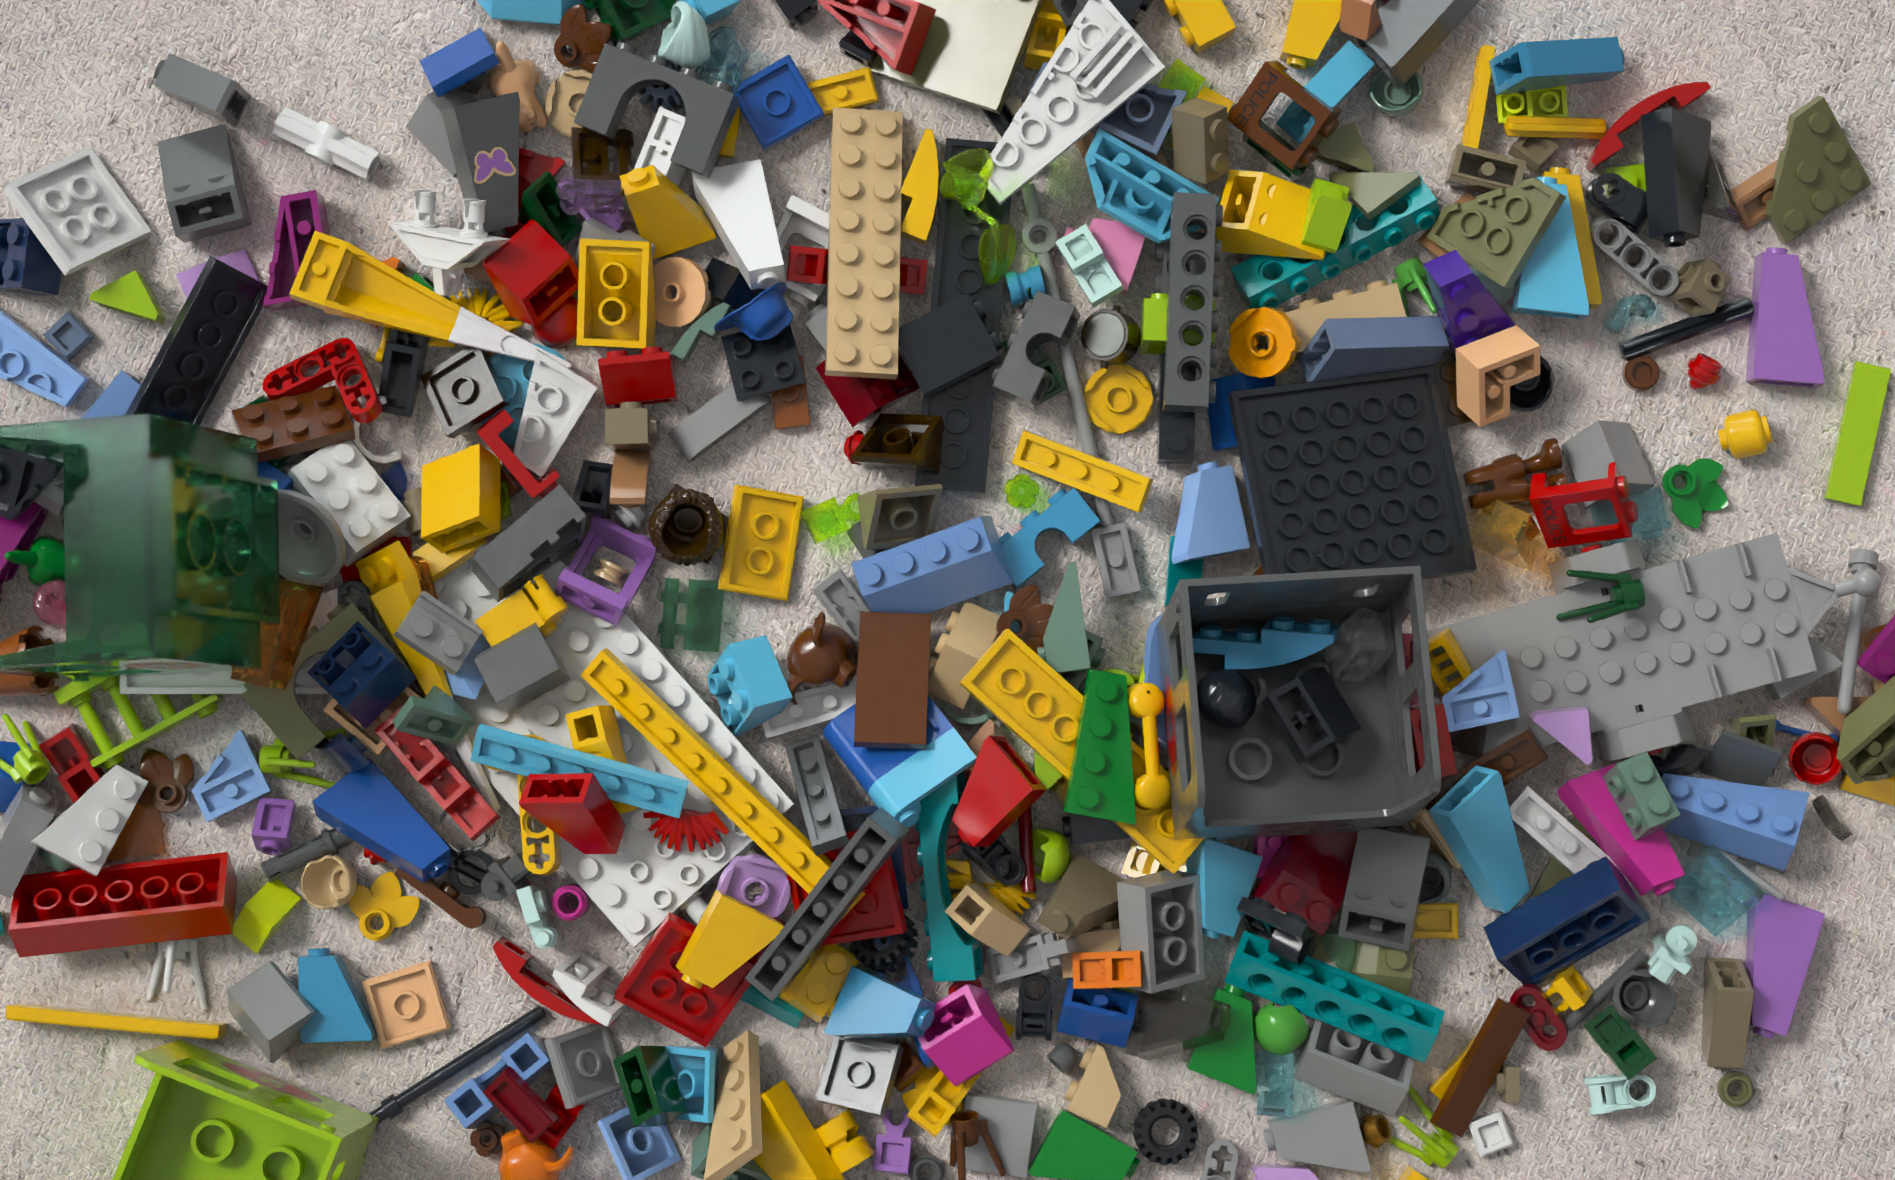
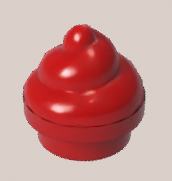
M1698 353L1695 359L1691 358L1687 364L1689 368L1688 376L1690 378L1689 385L1692 390L1707 387V385H1715L1722 376L1720 371L1723 366L1703 353Z

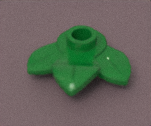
M1703 458L1694 461L1689 466H1672L1664 473L1662 487L1665 493L1672 498V511L1674 515L1686 526L1698 528L1702 518V511H1717L1728 506L1729 502L1725 492L1715 482L1723 470V466L1720 463ZM1676 476H1681L1685 480L1683 489L1675 487L1674 479Z

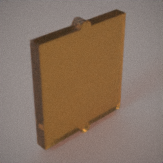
M136 803L105 862L166 854L163 828H165L166 823L162 821L161 811L154 805L142 806Z

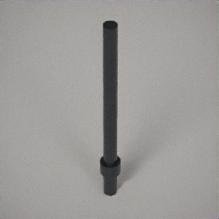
M538 1005L397 1096L391 1094L381 1101V1106L368 1114L379 1118L377 1124L388 1117L390 1119L397 1117L404 1112L403 1108L546 1018L545 1011Z

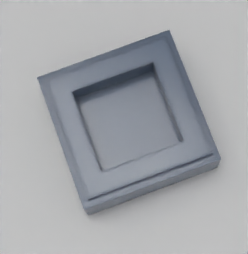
M70 311L43 334L69 362L95 338Z

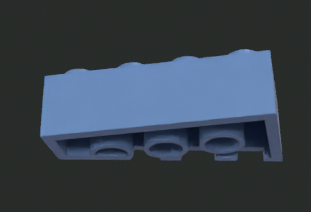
M1663 773L1662 781L1680 813V816L1664 828V831L1785 871L1796 846L1810 792Z

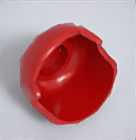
M571 295L536 327L531 325L536 340L546 347L561 349L566 348L576 340L578 300Z
M1818 731L1803 734L1793 742L1788 754L1789 767L1801 782L1813 785L1829 783L1842 769L1841 764L1836 758L1839 743L1832 736Z

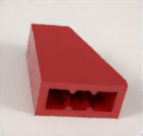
M989 735L983 742L952 818V821L959 828L958 835L969 846L989 847L1047 791V788L1005 736Z
M593 773L529 774L519 801L522 809L583 854L617 853L626 824Z

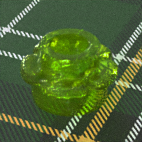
M1017 474L1014 479H1009L1004 488V492L1007 494V502L1015 508L1019 506L1023 508L1031 507L1036 502L1035 497L1039 494L1037 482L1031 480L1030 476L1026 474ZM1020 488H1023L1025 490V493L1023 495H1020L1018 493V490Z

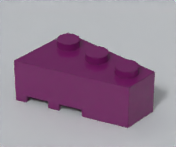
M316 190L284 195L280 198L274 235L275 245L268 272L270 276L267 294L264 296L263 306L270 311L308 305L291 299L289 293L314 231L330 236L324 196Z

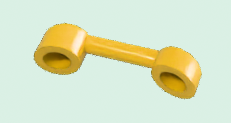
M1146 682L1137 683L1127 689L1128 708L1132 716L1142 719L1146 774L1136 780L1134 784V798L1137 805L1142 808L1157 809L1165 805L1171 797V783L1166 776L1160 773L1156 719L1164 709L1165 698L1158 686Z

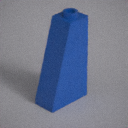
M370 758L368 759L370 763L366 767L350 772L313 800L315 814L321 821L422 883H425L432 877L435 879L443 875L452 862L450 848Z

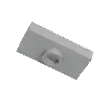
M838 568L811 590L836 625L847 632L856 645L859 643L860 612L872 611L842 569Z

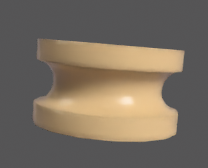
M600 558L598 561L600 568L594 570L593 574L622 587L621 577L627 575L629 571Z

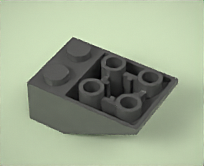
M226 124L157 142L166 202L175 237L187 243L252 225Z
M1383 827L1361 828L1358 831L1338 936L1409 951L1416 926L1431 842L1430 837Z

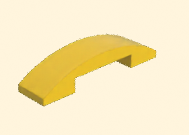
M999 1016L1008 1037H1010L1016 1028ZM939 1069L906 1116L935 1138L982 1072L957 1087Z

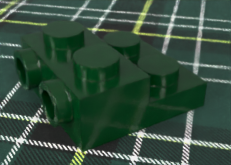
M583 0L589 10L595 9L601 23L612 26L610 40L615 47L618 42L626 43L645 34L649 29L671 20V10L676 3L675 0Z

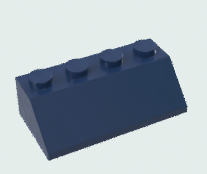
M1605 856L1589 863L1586 868L1569 878L1560 880L1555 886L1540 895L1529 898L1523 905L1511 912L1500 915L1495 921L1483 928L1497 961L1523 985H1538L1649 921L1650 917L1621 871Z

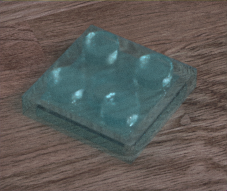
M1713 844L1682 868L1685 875L1674 883L1676 889L1668 893L1715 937L1760 902L1765 894Z

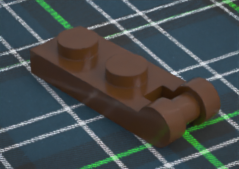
M399 868L394 872L465 927L473 929L482 926L486 922L487 913L484 908L468 906L458 898L461 894L460 891L448 882L443 881L442 884H439L433 878H430L425 883H422Z

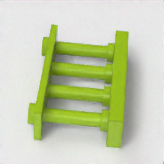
M178 624L53 692L59 705H72L73 708H78L102 755L90 761L92 767H105L106 770H110L114 765H120L125 762L124 755L197 715L200 719H203L219 710L217 704L225 701L223 694H212L210 696L207 694H191L195 704L179 713L175 711L167 694H151L164 721L145 730L127 694H120V658L190 636L186 626ZM101 688L104 691H109L133 738L114 747L90 702L93 699L91 693Z

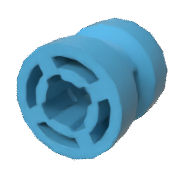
M1039 265L1029 267L1026 272L1022 273L1016 271L1005 273L1012 307L1023 305L1026 300L1033 299L1037 291L1046 294Z

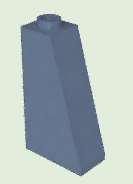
M1440 316L1326 319L1300 355L1299 360L1306 382L1420 368L1437 363L1449 347V338L1443 328Z

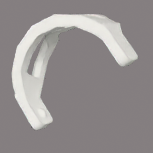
M385 396L379 397L382 404L387 403ZM366 400L361 403L362 409L367 406ZM350 415L355 431V440L351 441L364 456L382 464L403 458L400 451L384 455L366 449L359 439L360 423L356 422L352 415Z

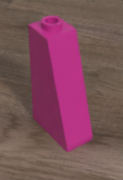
M1616 764L1568 780L1557 791L1559 798L1639 894L1644 896L1655 892L1656 897L1676 889L1674 883L1685 874L1664 829L1635 841L1602 778Z

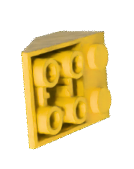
M1230 170L1220 205H1223L1222 227H1216L1215 229L1217 240H1221L1222 243L1221 252L1324 260L1326 251L1301 244L1311 189L1265 172Z

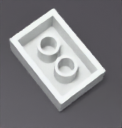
M352 441L323 447L292 467L287 476L293 479L292 490L319 502L331 513L338 523L346 544V558L344 562L346 567H349L401 532L411 517Z

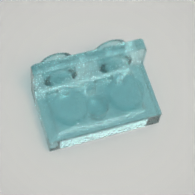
M1661 487L1647 489L1628 496L1630 501H1635L1638 511V521L1633 522L1632 535L1641 534L1642 540L1663 537L1662 530L1669 529L1672 526L1671 521L1666 519ZM1611 501L1590 508L1594 527L1612 525L1619 522ZM1628 538L1607 540V546L1628 541Z

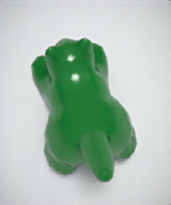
M40 536L32 542L29 551H8L4 555L6 560L14 564L27 566L30 582L38 587H53L60 581L74 583L88 589H97L101 585V580L96 575L100 574L102 570V562L99 560V558L104 556L105 552L102 546L70 547L65 546L61 541L52 536Z

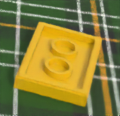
M734 485L718 590L788 601L804 502L803 496Z

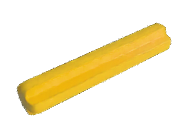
M1510 115L1507 117L1506 122H1504L1505 134L1509 137L1601 139L1606 133L1605 120L1602 118Z

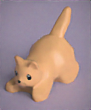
M497 42L496 54L499 65L492 68L488 73L489 88L496 96L518 92L520 98V132L528 133L534 129L535 125L539 128H545L548 125L547 115L535 94V86L539 83V72L536 65L528 59L513 60L504 42Z

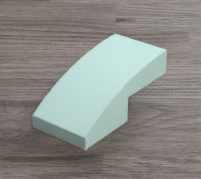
M1086 224L1055 242L1093 308L1123 291V285L1105 259L1104 252Z

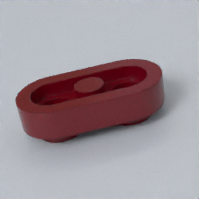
M1524 984L1517 987L1510 998V1003L1522 1007L1531 1013L1523 1027L1535 1045L1543 1050L1553 1051L1560 1048L1568 1036L1566 1021L1540 987L1534 984ZM1523 997H1533L1535 1000V1005H1526L1523 1001ZM1544 1026H1554L1557 1033L1554 1035L1547 1034Z

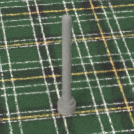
M1868 549L1851 550L1848 563L1851 573L1854 575L1862 568L1877 570L1879 554ZM1853 593L1851 596L1837 702V711L1842 715L1849 714L1852 709L1866 597L1860 596L1857 593Z

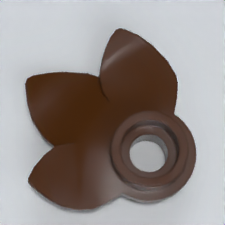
M577 4L568 9L561 19V35L554 44V53L557 60L563 66L568 68L580 66L586 71L593 73L605 43L608 44L613 28L611 25L601 22H588L584 5ZM567 45L573 49V56L568 54Z
M1030 585L1018 590L1010 599L1009 610L1000 615L996 624L997 634L1000 636L1005 629L1011 630L1010 623L1013 620L1017 621L1020 625V631L1014 634L1036 654L1037 648L1044 647L1043 637L1054 607L1050 604H1041L1039 586Z
M148 749L141 758V776H139L147 780L148 783L137 803L142 806L154 805L163 813L179 811L187 800L186 787L194 777V765L187 754H182L171 762L161 751ZM173 790V796L168 800H164L163 795L165 792Z

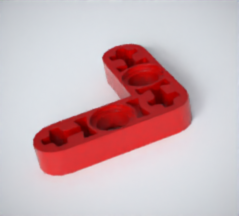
M348 338L336 339L270 372L262 383L263 390L269 399L276 400L285 396L313 391L335 380L345 406L356 422L365 424L372 422L378 418L382 411V403L363 357L354 342ZM343 353L346 354V357L344 358L341 357ZM329 361L331 365L327 366L325 362ZM312 366H320L319 371L315 375L304 377L307 369ZM362 375L361 380L357 384L346 386V382L350 377ZM294 377H297L299 381L296 382ZM282 384L283 388L279 390L278 386ZM362 396L366 399L367 405L363 409L358 399Z

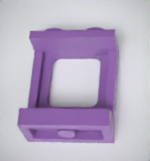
M595 515L592 519L590 530L567 569L564 568L557 580L555 594L557 597L561 596L565 602L618 627L654 563L657 553L656 547L652 545L648 537L634 534L620 527L613 520L603 519ZM600 546H606L633 559L636 563L619 593H615L582 577Z

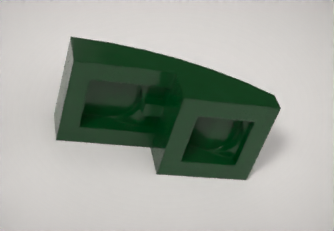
M1612 1004L1584 1025L1587 1033L1628 1081L1657 1060V1057L1637 1032L1632 1030L1627 1022L1621 1019Z

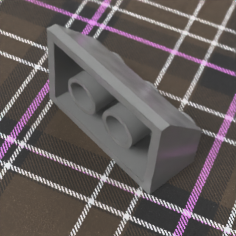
M1313 1018L1308 1030V1039L1303 1043L1294 1078L1394 1116L1409 1090L1415 1059Z

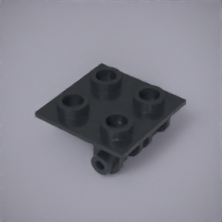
M790 324L770 340H753L742 331L721 337L737 402L806 384Z

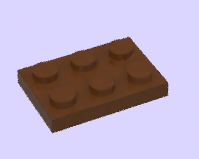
M335 385L232 410L234 424L251 465L355 440L354 427Z

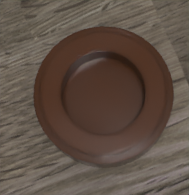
M1646 355L1629 360L1624 365L1622 371L1625 384L1634 391L1650 389L1657 383L1660 375L1659 366L1656 361Z

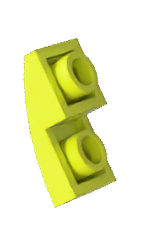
M1566 86L1496 95L1495 93L1498 124H1504L1510 115L1569 117Z

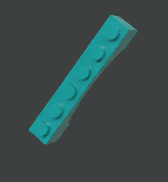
M965 770L919 801L921 812L918 821L914 824L915 830L920 831L921 845L917 848V861L919 866H923L924 873L920 893L922 901H926L928 915L924 917V932L926 936H930L931 950L927 954V965L929 971H933L934 982L976 980L984 973L981 941L967 933L945 913L946 909L954 901L948 882L946 866L947 837L951 818L966 786Z

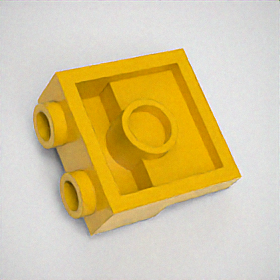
M838 944L821 946L779 998L820 1023L824 1015L831 1016L838 999L837 995L846 981L851 966L856 967L859 961L855 958V955Z

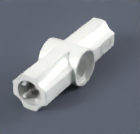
M285 107L279 113L274 123L272 134L279 139L305 150L306 154L332 167L336 165L367 181L374 174L379 164L381 154L378 151L349 138L348 134L326 122L320 121L318 123Z

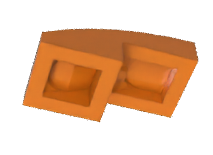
M1141 951L1072 953L1073 989L1142 987Z

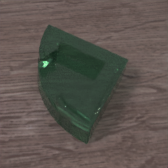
M1326 930L1322 936V943L1329 958L1338 968L1352 973L1359 941L1340 937L1337 932Z

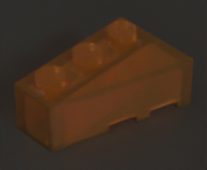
M254 573L231 679L285 690L292 676L294 665L324 587Z

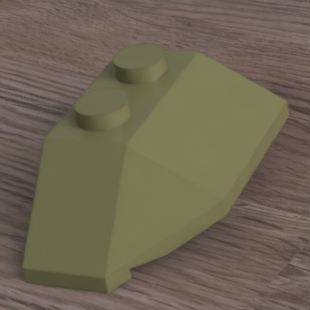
M1895 676L1843 720L1836 758L1855 784L1863 783V781L1887 779L1895 774Z

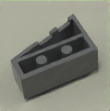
M559 484L494 540L483 544L475 551L472 572L495 600L500 602L581 546L586 522L585 513Z

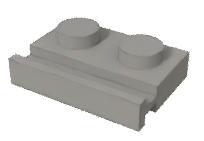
M422 591L394 633V636L454 675L458 672L483 630L426 591Z

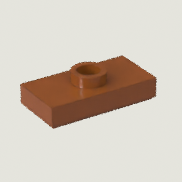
M799 355L803 375L806 382L803 355ZM806 384L772 392L776 430L811 426Z

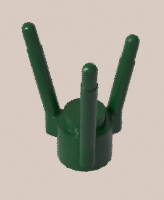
M1568 570L1567 575L1569 577L1617 583L1616 586L1610 587L1611 601L1560 613L1556 616V619L1562 621L1599 612L1587 618L1588 623H1594L1627 611L1643 608L1645 605V593L1642 582L1639 579L1631 580L1630 573L1610 574Z

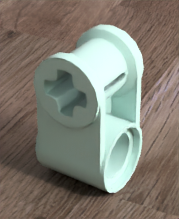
M1622 1073L1600 1074L1583 1078L1584 1084H1587L1591 1101V1106L1588 1108L1589 1114H1604L1620 1111L1621 1109L1643 1107L1649 1105L1656 1096L1654 1082L1650 1077L1642 1073L1637 1074L1629 1081ZM1635 1080H1643L1646 1084V1092L1640 1098H1632L1629 1093V1087Z

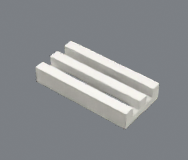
M1116 21L1069 74V77L1097 100L1138 54L1144 44L1139 40L1137 41L1128 30L1126 31ZM1118 34L1121 37L1088 76L1083 79L1080 75ZM1127 43L1132 46L1096 88L1090 85Z

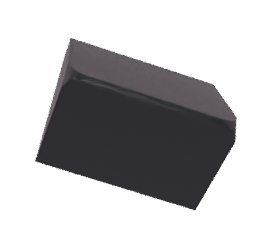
M852 30L839 42L842 54L866 67L872 66L877 52L871 50Z

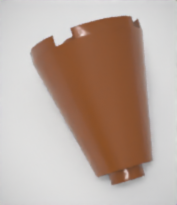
M32 625L0 642V697L43 696L53 694V692L59 689L60 685L54 686L55 678L61 676L62 670L59 655L52 639H44L39 633L44 631L40 626Z

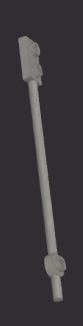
M1035 184L1024 185L1021 190L1029 222L1023 229L1022 242L1030 253L1037 255L1046 294L1062 300L1050 252L1056 245L1057 230L1053 223L1042 218ZM1036 232H1042L1045 234L1046 240L1040 244L1036 243L1033 240V235ZM1070 338L1066 347L1058 344L1076 425L1083 452L1098 457ZM1093 495L1101 528L1092 529L1090 532L1106 599L1140 592L1141 587L1125 522L1114 524L1109 501Z

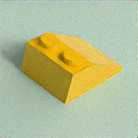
M580 238L576 345L623 348L655 347L656 303L651 242Z

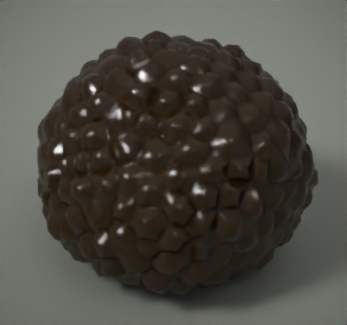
M693 489L672 492L659 503L648 519L650 539L652 545L656 547V552L660 553L664 559L677 565L684 564L689 566L702 563L715 554L723 544L722 515L716 503H714V498L709 497L706 493Z

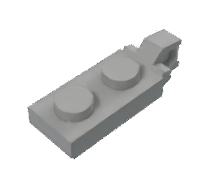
M1049 932L1024 938L1009 957L993 948L985 949L993 984L1057 968V965L1063 964L1061 955L1080 950L1077 937L1069 940L1065 938L1057 940L1056 933L1049 934Z

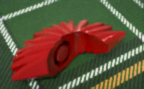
M683 809L680 818L654 811L643 813L644 818H659L648 828L650 832L657 828L653 837L656 839L662 834L660 844H663L669 837L667 848L671 849L675 843V851L679 852L682 849L685 836L689 852H694L696 840L701 849L705 850L707 849L706 843L711 848L714 846L713 840L717 844L722 841L718 831L725 835H728L730 832L714 811L700 812Z

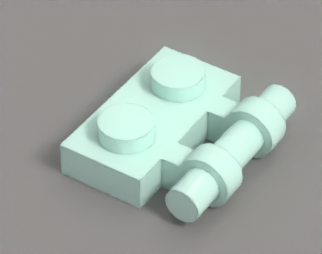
M538 884L516 890L526 925H529L535 945L542 949L556 945L559 940V932L555 927L549 926L547 920V911L551 910V903L546 890H540Z

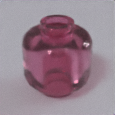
M60 580L49 581L41 585L33 598V610L36 616L49 627L58 630L67 629L75 625L81 618L84 610L83 599L80 593L67 582Z

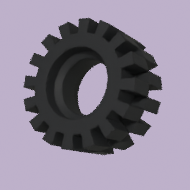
M904 914L908 930L902 934L894 935L892 943L882 951H877L873 948V938L852 941L850 943L853 945L849 948L856 955L855 958L873 971L886 973L887 969L891 973L897 971L895 965L903 968L907 965L903 959L906 956L912 959L914 953L910 951V947L917 948L918 942L913 939V937L918 936L917 930L912 927L915 924Z
M1161 1098L1154 1102L1151 1101L1143 1109H1140L1137 1118L1134 1120L1133 1137L1136 1145L1143 1156L1153 1163L1157 1162L1160 1165L1177 1164L1181 1159H1186L1190 1156L1189 1153L1196 1146V1139H1198L1197 1122L1189 1109L1176 1100ZM1161 1118L1173 1119L1179 1126V1136L1170 1145H1160L1152 1137V1127Z

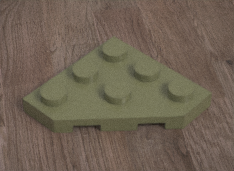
M1821 96L1815 97L1789 116L1786 130L1789 132L1784 151H1780L1773 178L1776 180L1772 199L1767 201L1764 213L1780 242L1785 244L1795 239L1872 184L1827 101Z
M1532 177L1520 181L1521 184L1507 189L1499 188L1478 195L1474 200L1445 206L1427 238L1449 252L1456 250L1467 264L1504 288L1511 290L1566 196L1541 180Z

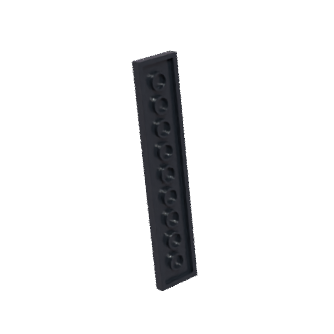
M946 138L931 311L968 293L971 301L979 299L987 315V318L982 320L987 332L994 330L999 338L1011 197L1000 205L977 178L978 173L998 142ZM997 362L928 398H925L923 395L921 415L942 416L944 423L939 471L916 470L915 486L941 484L943 490L985 494L994 398L992 375Z

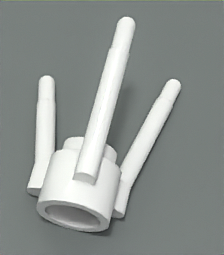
M182 939L158 942V951L146 996L147 1001L150 1002L154 998L164 958L166 959L163 991L168 993L171 987L174 959H186V952H189L200 1008L203 1012L207 1011L206 994L197 954L198 940Z

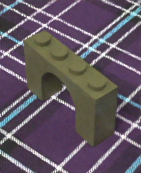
M343 602L326 615L330 620L320 630L314 625L299 638L303 644L291 653L287 648L271 661L275 666L265 676L259 671L243 684L247 689L242 694L244 699L297 760L301 759L326 738V735L302 709L295 693L297 674L301 666L309 658L316 654L327 652L358 621L408 669V666L353 602L348 606Z

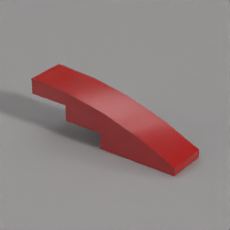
M400 706L374 731L412 776L424 786L442 809L454 819L471 840L475 841L501 817L433 740L395 729L393 719L402 708Z

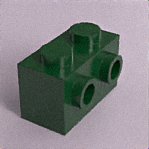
M637 1046L613 1060L634 1127L662 1126L687 1112L665 1046Z

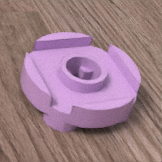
M760 854L734 857L722 872L717 887L718 891L771 918H777L783 913L790 898V885L785 872L773 859ZM753 882H758L759 888L763 889L762 893L755 894L753 899H749L748 893L745 891L746 887L752 885Z

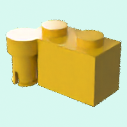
M543 574L533 578L536 583L528 581L524 585V589H520L474 621L483 630L482 634L491 647L534 623H537L545 637L550 636L558 629L556 624L563 620L561 616L567 612L569 607L561 596H556Z

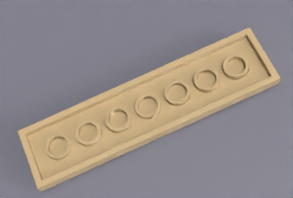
M833 107L825 360V375L879 379H897L900 191L902 183L903 112Z

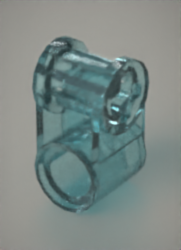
M722 26L714 29L709 34L710 58L707 62L696 67L695 72L702 75L700 81L712 85L715 79L734 87L732 93H736L740 87L745 65L749 60V53L731 27Z

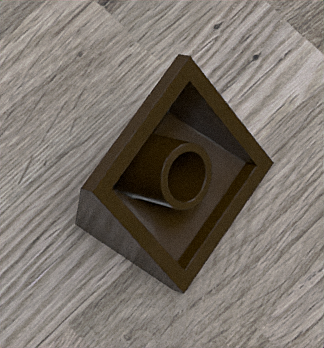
M880 413L851 455L852 461L876 468L939 471L943 418L942 416Z

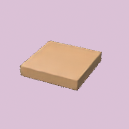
M432 960L362 981L381 1049L451 1028Z

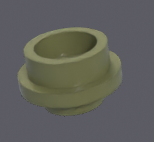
M1731 1071L1720 1078L1717 1092L1721 1101L1726 1105L1742 1107L1752 1099L1754 1086L1746 1074ZM1737 1082L1740 1085V1092L1733 1096L1729 1092V1087L1732 1083Z

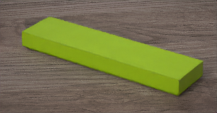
M1859 361L1854 362L1824 499L1857 507L1861 506L1891 369Z

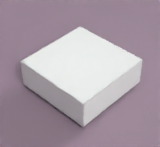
M1500 1110L1474 1119L1468 1126L1479 1157L1514 1145Z

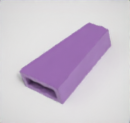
M1766 248V252H1762L1755 257L1752 290L1754 314L1750 317L1746 382L1817 388L1824 384L1825 376L1798 255L1787 254L1788 249Z
M1750 890L1747 899L1746 973L1754 990L1750 1025L1755 1026L1753 1033L1774 1039L1775 1033L1783 1036L1787 1035L1825 913L1786 900L1781 901L1774 896L1759 891Z

